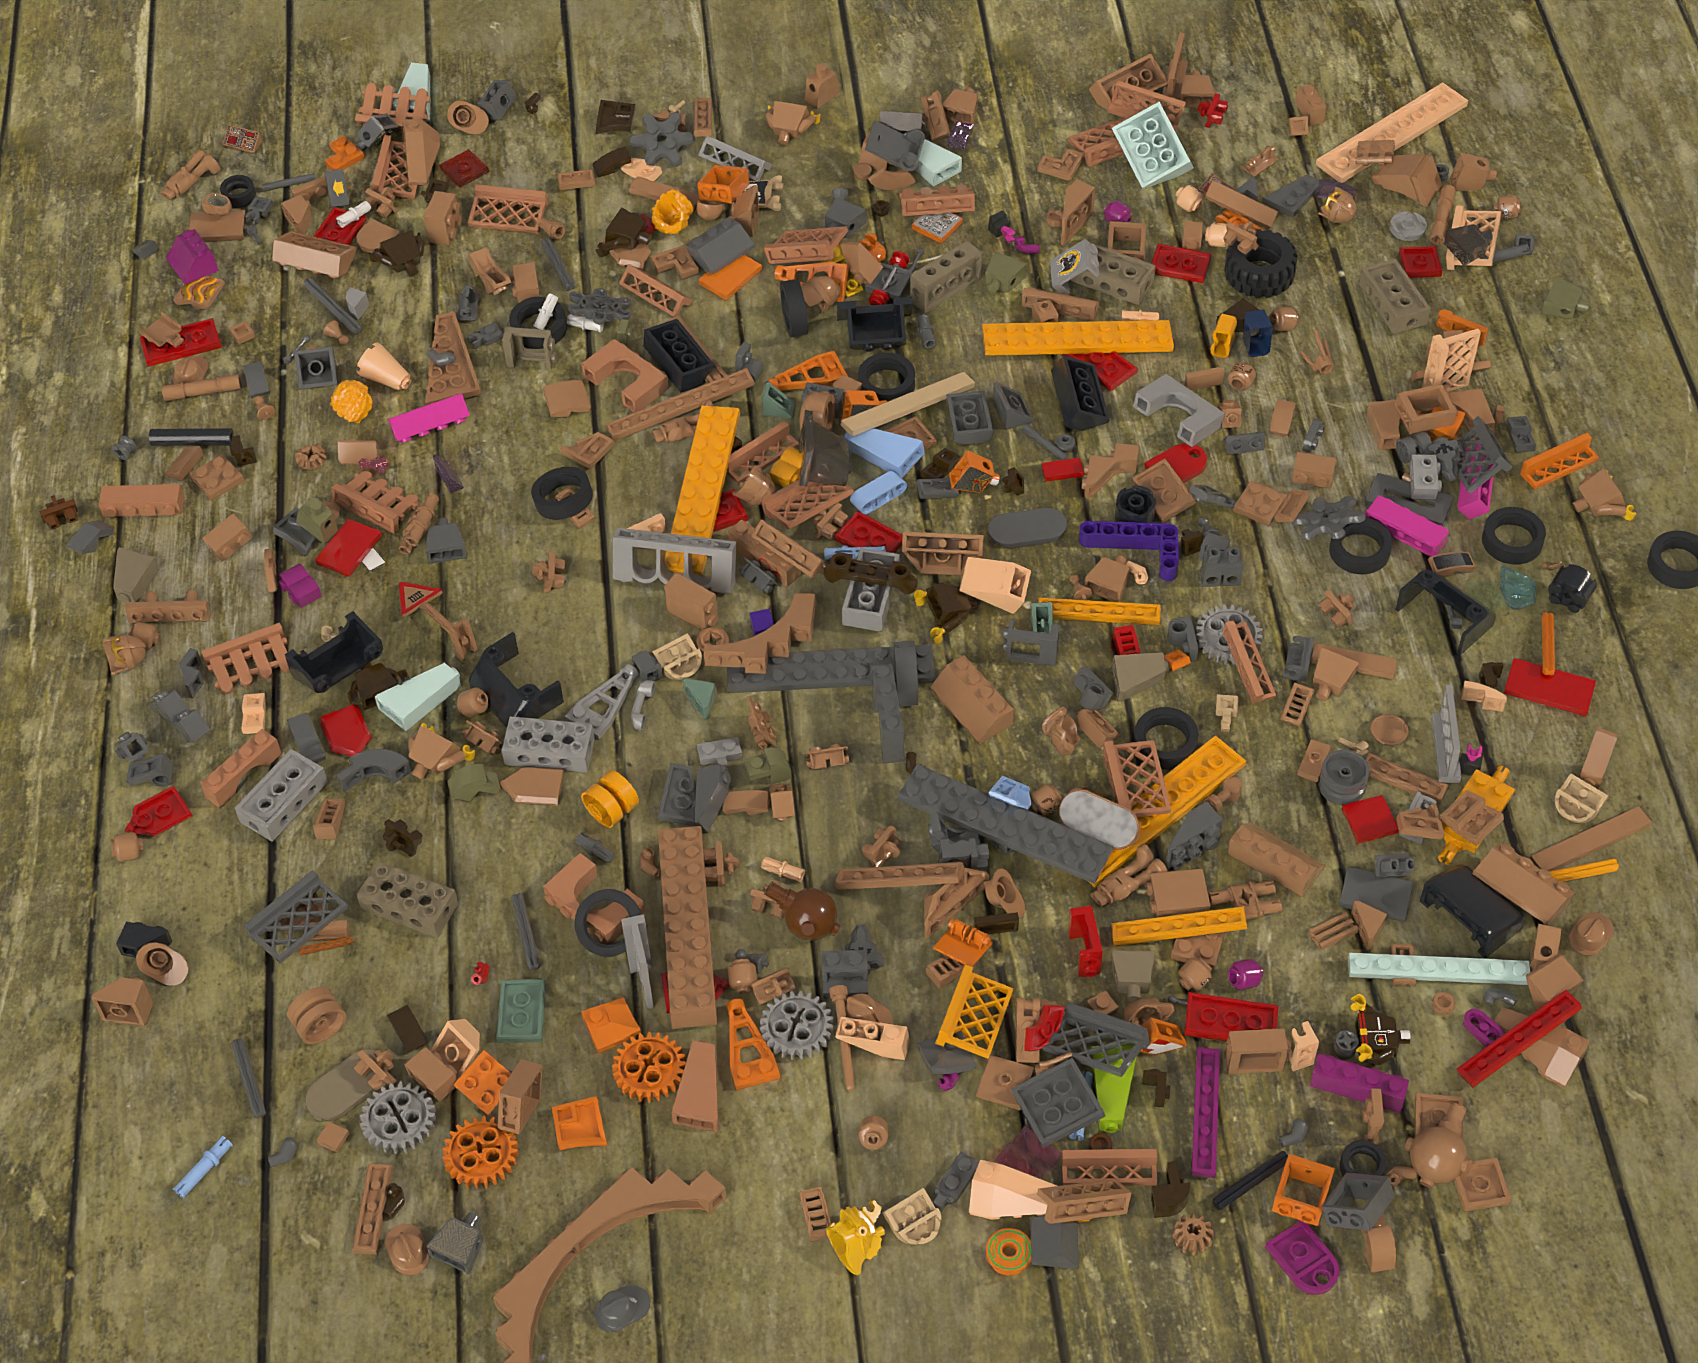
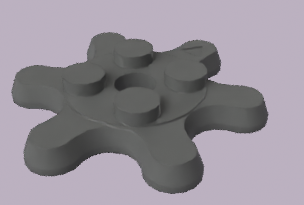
M676 112L671 113L664 122H658L653 115L645 114L642 119L643 125L646 127L645 133L631 136L629 144L633 148H644L646 150V155L643 159H645L647 165L654 166L658 159L665 158L671 166L677 167L682 163L678 149L683 145H692L695 142V137L690 132L678 131L682 117ZM661 135L666 137L664 142H658L657 139Z
M594 289V294L591 295L575 291L569 293L570 301L576 303L569 305L570 314L584 315L587 319H593L595 324L602 325L605 321H613L614 318L620 321L621 319L629 320L631 316L629 311L624 310L629 308L631 300L624 297H609L605 289Z
M1346 496L1335 503H1328L1323 497H1318L1313 500V509L1309 512L1299 513L1292 523L1295 526H1306L1301 532L1303 540H1311L1321 533L1330 534L1332 539H1340L1345 536V530L1343 529L1345 525L1361 523L1366 517L1361 510H1350L1356 506V500L1352 496Z

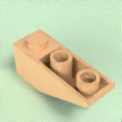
M846 1017L840 1018L835 1036L837 1039L879 1056L905 1060L910 1043L906 1026Z

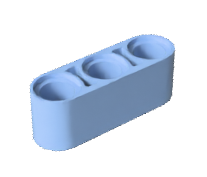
M891 470L856 490L851 495L850 502L861 513L866 515L901 495L906 490L907 483L895 471Z

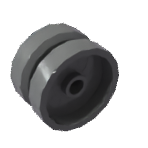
M1342 749L1327 755L1323 761L1319 778L1321 794L1328 801L1339 805L1353 803L1362 799L1369 779L1370 767L1367 760L1351 750Z

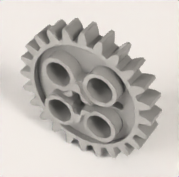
M1224 604L1221 610L1215 606L1214 612L1208 609L1207 615L1202 614L1201 620H1198L1195 633L1196 641H1199L1198 648L1203 647V654L1209 652V659L1214 656L1217 657V663L1222 659L1224 660V665L1227 664L1228 660H1231L1232 664L1235 665L1222 629L1225 623L1234 620L1235 624L1246 622L1257 649H1260L1263 629L1259 628L1260 622H1255L1256 616L1249 617V610L1244 613L1241 612L1242 607L1234 610V605L1227 609ZM1239 629V635L1241 639H1244V631L1243 629ZM1245 647L1249 659H1251V655H1253V653L1250 649Z
M791 991L790 997H786L782 993V1000L774 997V1005L768 1003V1011H762L763 1018H760L762 1038L767 1042L769 1048L774 1049L775 1055L781 1051L783 1059L787 1054L791 1055V1060H794L795 1055H799V1058L803 1060L804 1054L812 1058L813 1050L819 1054L820 1046L826 1048V1040H831V1032H833L831 1010L826 1009V1002L820 1003L818 996L812 999L810 992L806 997L803 996L802 991L799 992L798 996H795L794 992ZM788 1011L795 1012L793 1014H787ZM809 1018L816 1019L814 1021H808ZM793 1027H795L794 1037L792 1041H789L791 1036H793ZM782 1029H783V1030H786V1031L783 1032V1033L777 1032V1031L782 1030ZM800 1037H807V1039H805V1040H800V1039H798V1038H800Z
M399 1082L398 1087L395 1088L390 1083L388 1090L382 1086V1093L380 1094L374 1091V1099L367 1098L368 1106H362L364 1114L360 1115L362 1122L360 1126L364 1137L368 1138L369 1144L375 1143L376 1150L383 1147L385 1153H388L390 1148H393L394 1154H397L398 1149L402 1148L403 1152L406 1153L407 1146L416 1149L415 1142L423 1144L422 1136L430 1137L428 1129L435 1128L432 1121H436L435 1106L432 1105V1098L428 1097L426 1090L421 1092L420 1086H416L413 1089L410 1082L406 1087H403L402 1082ZM390 1102L396 1108L398 1116L402 1119L408 1131L407 1133L403 1132L398 1119L394 1116L393 1110L389 1105ZM402 1102H408L405 1105H400ZM383 1112H387V1113H386L385 1115H383V1116H378L379 1114H381V1113H383ZM413 1119H418L415 1123H409ZM392 1130H397L393 1134H388Z

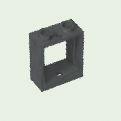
M1346 1173L1322 1205L1327 1225L1371 1231L1395 1197L1389 1176ZM1354 1198L1368 1200L1363 1208L1348 1207Z

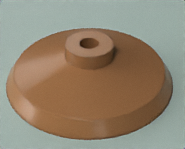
M1392 714L1376 717L1370 726L1373 737L1386 745L1400 744L1409 734L1406 722Z

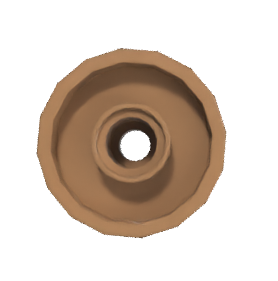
M315 987L300 994L288 1007L286 1014L303 1042L307 1044H318L334 1036L342 1028L347 1017L341 1005L336 1002L332 992L326 987Z

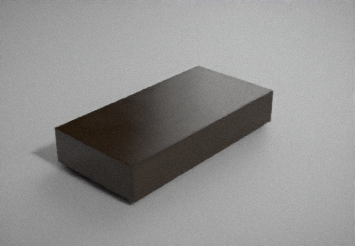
M1018 912L975 917L974 927L987 934L1018 931Z

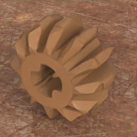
M1194 1213L1190 1215V1219L1183 1215L1181 1222L1177 1221L1174 1228L1176 1230L1173 1231V1238L1176 1239V1247L1183 1246V1253L1191 1250L1194 1256L1197 1250L1204 1253L1206 1247L1212 1245L1211 1239L1214 1236V1231L1210 1229V1221L1203 1222V1215L1198 1219L1195 1218Z

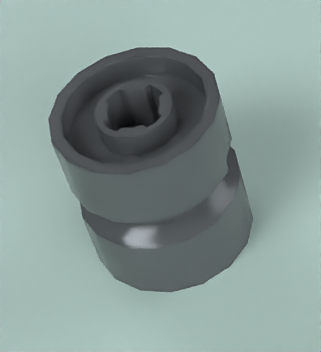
M1426 432L1398 439L1396 442L1397 454L1403 463H1410L1412 455H1423L1422 451L1427 446L1432 445V441Z

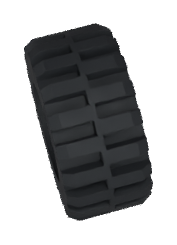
M1256 229V243L1259 245L1256 250L1251 249L1247 254L1242 253L1238 249L1240 243L1238 240L1232 246H1228L1224 269L1225 277L1233 288L1236 287V291L1245 293V296L1270 298L1272 295L1277 296L1281 294V292L1286 291L1292 285L1298 255L1292 242L1290 243V240L1282 237L1280 233H1273L1272 230L1261 231V229ZM1253 261H1262V262H1267V263H1269V264H1271V265H1270V266H1258V265H1254V264H1252V263H1250V262H1253Z

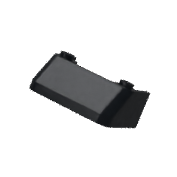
M1430 570L1421 571L1400 589L1395 609L1398 612L1402 610L1423 590H1426L1447 606L1451 605L1454 611L1473 623L1462 633L1457 651L1458 655H1462L1492 628L1496 619L1495 613L1445 577Z
M514 632L487 647L469 677L470 688L476 687L484 691L488 697V708L506 728L510 717L539 719L564 703L561 683L558 680L542 691L533 684H526L517 689L499 670V666L519 654Z

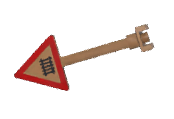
M399 582L401 615L403 618L421 608L450 634L459 660H465L464 655L471 650L475 653L478 651L470 623L465 618L453 625L428 603L443 593L442 589Z

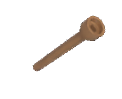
M844 985L833 986L829 989L830 999L836 1004L838 1025L840 1018L846 1017L845 1002L847 1001L846 998H848V990ZM840 1040L845 1086L848 1091H853L855 1084L850 1043Z

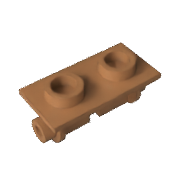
M1267 146L1260 154H1257L1252 159H1248L1247 163L1241 168L1255 177L1279 160V158L1274 156L1275 147Z
M467 720L466 722L470 724V727L463 731L464 738L477 746L482 739L483 741L479 747L490 755H497L500 751L499 746L503 745L501 741L503 737L493 731L490 734L485 731L486 727L477 721L473 724Z
M834 744L830 746V749L822 750L821 747L810 748L809 752H805V758H810V760H806L807 769L827 768L826 760H830L831 767L846 765L845 763H849L848 754L844 755V753L847 752L848 746L842 747V744Z

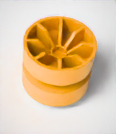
M614 770L607 771L598 779L597 784H592L581 795L583 804L588 812L607 828H612L623 818V814H628L639 804V798L635 789L621 774Z

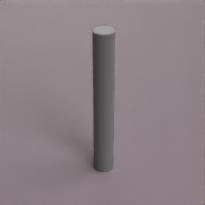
M315 173L262 184L263 191L313 181L316 177Z
M1027 424L1022 427L1023 432L1060 460L1069 458L1068 455Z

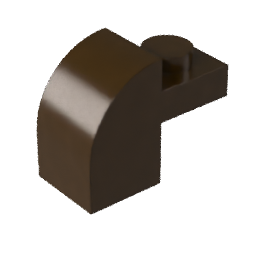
M1177 1162L1167 1163L1165 1173L1167 1185L1152 1186L1150 1197L1154 1218L1174 1216L1180 1213L1188 1202L1190 1182L1184 1183L1182 1170H1178Z

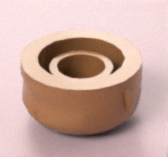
M827 391L812 392L804 399L800 411L799 425L801 433L805 438L814 442H826L829 439L835 418V398L833 394Z

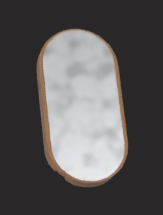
M1082 789L1074 790L1068 793L1060 804L1059 817L1064 826L1111 845L1114 850L1130 847L1139 837L1140 823L1132 810L1092 792Z

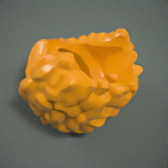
M671 189L667 193H662L660 200L658 199L652 208V223L657 230L664 234H678L688 226L687 220L689 215L693 213L691 201L680 193L679 190Z
M345 380L335 388L331 396L330 405L334 411H337L339 417H344L345 420L358 424L362 419L366 418L368 412L372 409V398L368 394V387L356 380Z

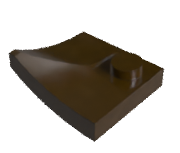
M601 100L595 134L610 131H631L635 104Z

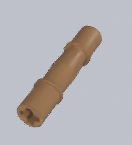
M1452 185L1442 187L1437 202L1438 208L1430 235V242L1434 245L1444 243L1446 232L1449 228L1448 222L1456 194V189Z
M239 374L223 377L217 376L216 379L198 380L189 383L181 382L162 386L164 401L186 399L189 396L241 389Z

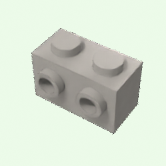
M1412 455L1409 463L1411 499H1436L1437 493L1441 492L1442 486L1441 480H1438L1440 463H1437L1436 455Z

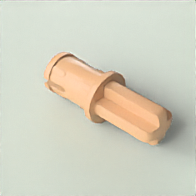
M1140 309L1139 311L1122 310V321L1159 320L1158 312H1141Z
M765 857L761 864L762 869L778 874L780 878L784 876L801 882L805 874V869L789 865L787 861L780 862Z

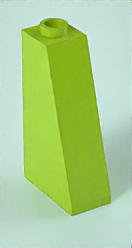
M1133 1045L1121 1046L1123 1052L1134 1047ZM1118 1047L1105 1051L1107 1056L1120 1053ZM1103 1052L1091 1055L1093 1060L1104 1058ZM1137 1056L1122 1077L1092 1067L1094 1094L1105 1113V1117L1097 1120L1098 1132L1114 1133L1122 1131ZM1123 1059L1110 1062V1065L1119 1068L1123 1063Z

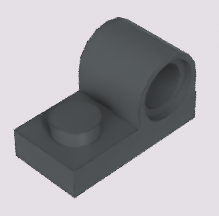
M743 342L736 353L735 372L747 368L755 383L764 368L760 361L752 358L751 344Z
M1191 616L1172 619L1168 626V642L1174 646H1182L1183 652L1190 657V662L1197 661L1198 645Z
M1087 666L1080 668L1073 681V684L1083 693L1079 700L1080 704L1088 710L1104 709L1113 694Z
M162 753L130 764L126 783L134 786L150 781L156 786H168L171 784L174 763Z

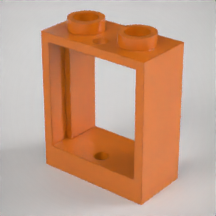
M714 165L697 183L699 200L733 203L737 196L749 185L748 168Z
M1289 1154L1276 1192L1272 1211L1318 1226L1323 1211L1322 1205L1326 1201L1335 1168ZM1288 1177L1323 1188L1317 1207L1283 1196Z

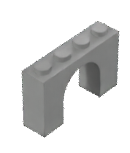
M1167 374L1136 393L1133 405L1134 408L1147 417L1159 409L1168 406L1186 410L1191 416L1180 423L1177 437L1191 447L1219 430L1225 415L1224 412Z

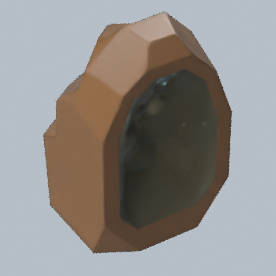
M217 192L209 193L202 202L203 210L206 213L220 217L229 214L232 208L228 197Z

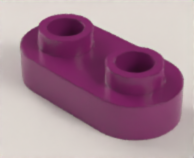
M1470 1009L1465 1013L1463 1019L1465 1029L1485 1047L1504 1035L1503 1030L1483 1011Z

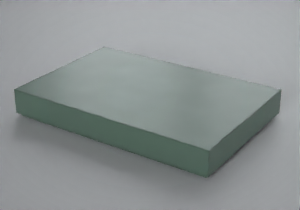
M546 979L501 980L496 1035L497 1043L542 1042Z

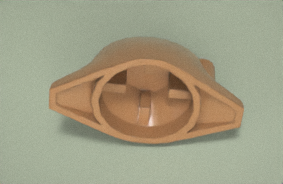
M1157 998L1137 999L1126 1006L1124 1021L1139 1026L1150 1018L1165 1021L1175 1011L1174 1006L1171 1003L1159 1002Z

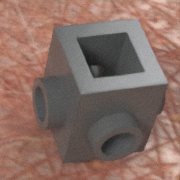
M128 731L118 737L119 741L115 743L117 747L115 752L122 761L125 759L127 762H138L149 751L146 746L148 744L142 734L135 732L129 733ZM129 743L132 744V749L130 751L126 747V745Z

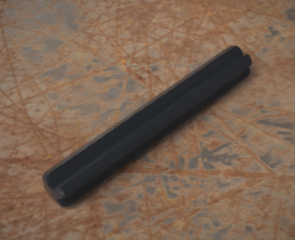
M1280 1151L1215 1196L1212 1201L1215 1208L1222 1210L1284 1167L1288 1154L1285 1151Z

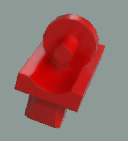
M1215 93L1211 104L1209 101L1199 103L1197 111L1201 116H1207L1208 118L1205 127L1210 128L1212 123L1221 125L1224 113L1226 114L1228 109V102L1220 100V94Z

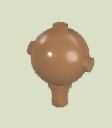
M1452 1102L1446 1117L1439 1121L1438 1126L1421 1131L1415 1138H1408L1405 1150L1410 1152L1412 1167L1421 1177L1420 1184L1433 1188L1434 1183H1448L1455 1180L1462 1172L1468 1173L1470 1171L1472 1160L1467 1158V1149L1460 1137L1462 1132L1461 1123L1467 1111L1464 1106Z

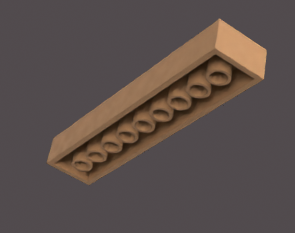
M701 826L659 829L658 838L672 1029L717 1025Z

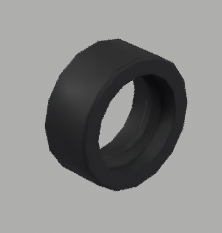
M230 176L220 185L221 194L228 197L232 208L246 207L256 197L253 181L247 176ZM234 189H247L245 192L241 194H229Z
M1358 1140L1351 1142L1345 1147L1340 1159V1171L1343 1177L1346 1173L1359 1174L1349 1165L1350 1157L1358 1153L1372 1157L1377 1163L1376 1171L1368 1175H1384L1386 1157L1378 1145L1370 1141Z

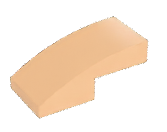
M631 158V163L625 164L621 168L624 173L631 177H640L650 181H655L663 173L660 167L647 165L645 159Z
M1464 681L1461 692V700L1482 702V709L1503 712L1507 696L1491 687L1470 681Z
M265 693L246 694L243 696V734L258 733L261 729L264 730Z

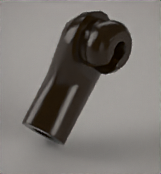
M534 93L525 101L526 110L531 114L536 113L538 110L536 103L541 99L538 93Z
M915 752L906 753V771L910 774L917 765V754Z
M391 1183L386 1188L390 1204L383 1214L393 1220L405 1204L403 1190L396 1183Z

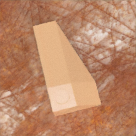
M980 1160L972 1179L969 1213L970 1215L991 1220L1000 1219L1002 1216L1022 1218V1215H1045L1048 1204L1037 1195L1038 1188L1054 1187L1057 1185L1002 1164Z

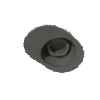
M631 1285L608 1292L595 1308L594 1317L596 1323L601 1329L606 1331H618L647 1314L650 1309L649 1295L644 1289Z

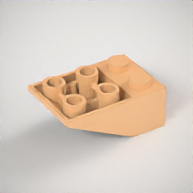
M968 557L959 591L1014 614L1025 601L1031 570L1013 562Z

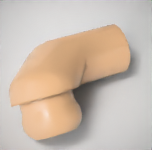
M1128 561L1126 565L1129 567V572L1134 574L1135 581L1138 584H1145L1148 580L1146 568Z

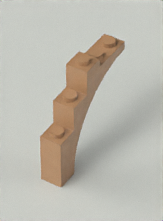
M795 593L792 604L786 614L776 624L754 637L722 645H704L705 666L745 667V673L766 674L768 657L789 658L791 641H812L816 610L815 594Z

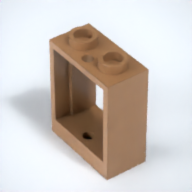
M1110 221L1108 249L1144 261L1146 224ZM1113 240L1140 242V251L1112 249Z
M1442 384L1397 394L1395 407L1409 434L1454 424L1457 408L1452 404L1448 391H1445ZM1438 400L1443 410L1418 416L1412 405Z
M1285 1029L1230 1031L1225 1051L1228 1074L1283 1071L1285 1062H1288V1051L1291 1050L1290 1037H1286Z
M521 1059L499 1092L498 1129L516 1134L521 1133L541 1101V1064Z

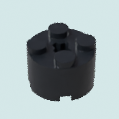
M1138 485L1132 486L1130 489H1122L1116 498V522L1153 523L1156 498H1154L1152 491Z
M1569 564L1568 567L1563 565L1559 568L1548 587L1549 600L1554 604L1567 606L1571 612L1578 613L1588 603L1597 588V582L1595 579L1593 581L1590 578L1591 573L1586 569L1574 564Z

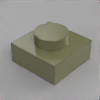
M621 319L618 338L620 343L627 346L628 340L632 339L633 329L629 326V320Z

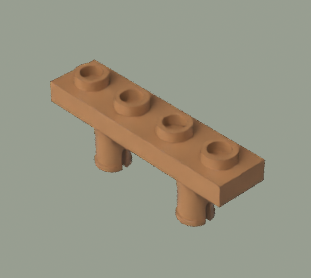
M194 590L186 592L184 601L157 602L156 592L148 591L144 602H127L125 605L129 623L210 621L211 617L207 600H197L198 594Z

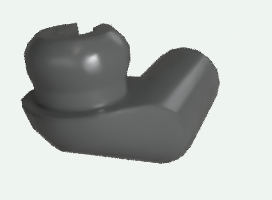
M431 349L428 352V356L438 366L453 364L456 360L453 353L439 354L435 349Z
M1489 988L1483 996V1001L1492 1005L1496 999H1499L1512 1007L1518 999L1516 995L1502 988Z
M1301 1118L1295 1119L1292 1122L1293 1128L1291 1133L1279 1136L1282 1148L1301 1143L1304 1140L1308 1130L1305 1120Z
M285 1138L280 1152L268 1156L271 1168L293 1159L297 1150V1142L294 1138Z

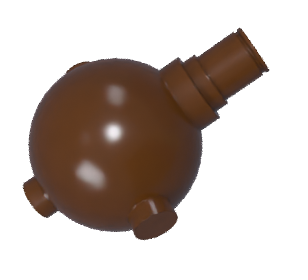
M773 881L767 886L764 895L774 900L779 905V908L784 911L786 925L797 938L805 941H817L828 934L835 936L838 932L840 924L836 923L837 908L834 900L826 892L817 888H805L795 892L792 889H784L773 883Z

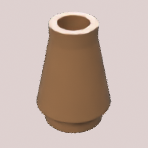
M543 218L539 223V227L552 239H560L565 234V227L561 222Z

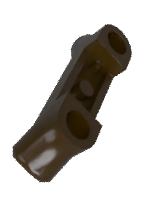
M836 553L831 557V563L827 564L824 568V576L830 583L841 579L895 587L905 595L912 594L918 586V579L911 574L910 566L904 562L892 561V565L854 560L853 554Z

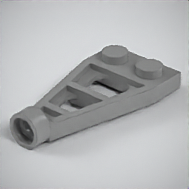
M626 664L618 674L578 701L565 716L566 721L593 724L595 738L599 740L612 726L633 681L639 675L637 669L630 664ZM613 686L621 690L616 699L605 694ZM599 700L609 704V708L603 716L589 709L591 705Z

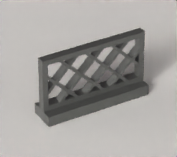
M1479 416L1473 420L1475 426L1458 439V441L1462 442L1463 453L1460 454L1461 459L1465 458L1463 463L1459 462L1457 464L1458 475L1470 494L1501 469L1508 472L1513 468L1491 428ZM1481 445L1480 449L1475 451L1477 446ZM1471 446L1469 451L1465 452L1466 448ZM1483 455H1487L1485 460L1481 461ZM1476 456L1474 462H1470L1472 457ZM1489 465H1494L1491 469L1487 471ZM1482 466L1480 472H1476L1477 468ZM1467 468H1471L1469 473H1466Z
M312 870L244 925L248 937L253 942L256 941L281 964L349 907ZM320 888L324 891V898H313V894ZM314 903H323V910L311 911V906ZM327 903H338L340 905L335 910L326 911ZM300 904H308L307 911L295 912ZM322 916L318 924L309 925L310 917ZM295 917H306L305 925H294ZM283 918H290V925L278 926L279 921ZM305 930L301 938L292 939L293 931ZM289 931L288 939H277V932ZM266 932H273V938L270 940H263L261 936ZM287 944V949L280 955L275 951L276 945Z
M1068 1002L1064 1009L1065 1014L1057 1033L1054 1032L1049 1039L1050 1042L1043 1047V1051L1061 1056L1071 1052L1070 1049L1083 1046L1085 1051L1079 1053L1071 1052L1072 1056L1067 1059L1073 1058L1075 1062L1122 1077L1140 1050L1147 1049L1150 1045L1147 1028ZM1067 1023L1077 1027L1065 1032L1063 1030ZM1092 1031L1096 1035L1083 1038L1082 1033ZM1077 1034L1080 1035V1040L1067 1042L1066 1038ZM1108 1037L1116 1040L1105 1045L1101 1041ZM1061 1039L1065 1041V1044L1055 1047L1052 1045L1055 1041ZM1099 1041L1100 1046L1087 1050L1086 1044ZM1127 1044L1134 1046L1133 1049L1124 1052L1121 1046ZM1117 1047L1119 1048L1120 1053L1107 1056L1105 1052ZM1103 1052L1104 1058L1098 1060L1090 1058L1091 1055ZM1123 1059V1063L1119 1068L1110 1065V1062Z

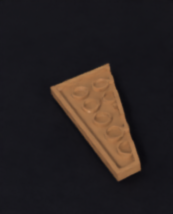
M455 312L436 315L432 348L439 354L453 353L456 360L453 364L438 366L430 358L425 405L461 393L463 398L480 395L481 389Z

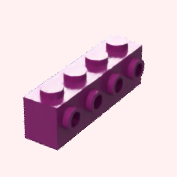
M1319 1053L1310 1082L1311 1087L1361 1102H1365L1366 1097H1369L1371 1089H1381L1383 1108L1399 1113L1401 1112L1409 1080L1404 1079L1402 1076L1390 1075L1376 1068H1366L1352 1061L1346 1062L1336 1059L1331 1055Z

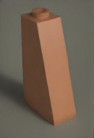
M692 1041L672 1109L673 1124L714 1132L719 1130L715 1045L708 1041Z

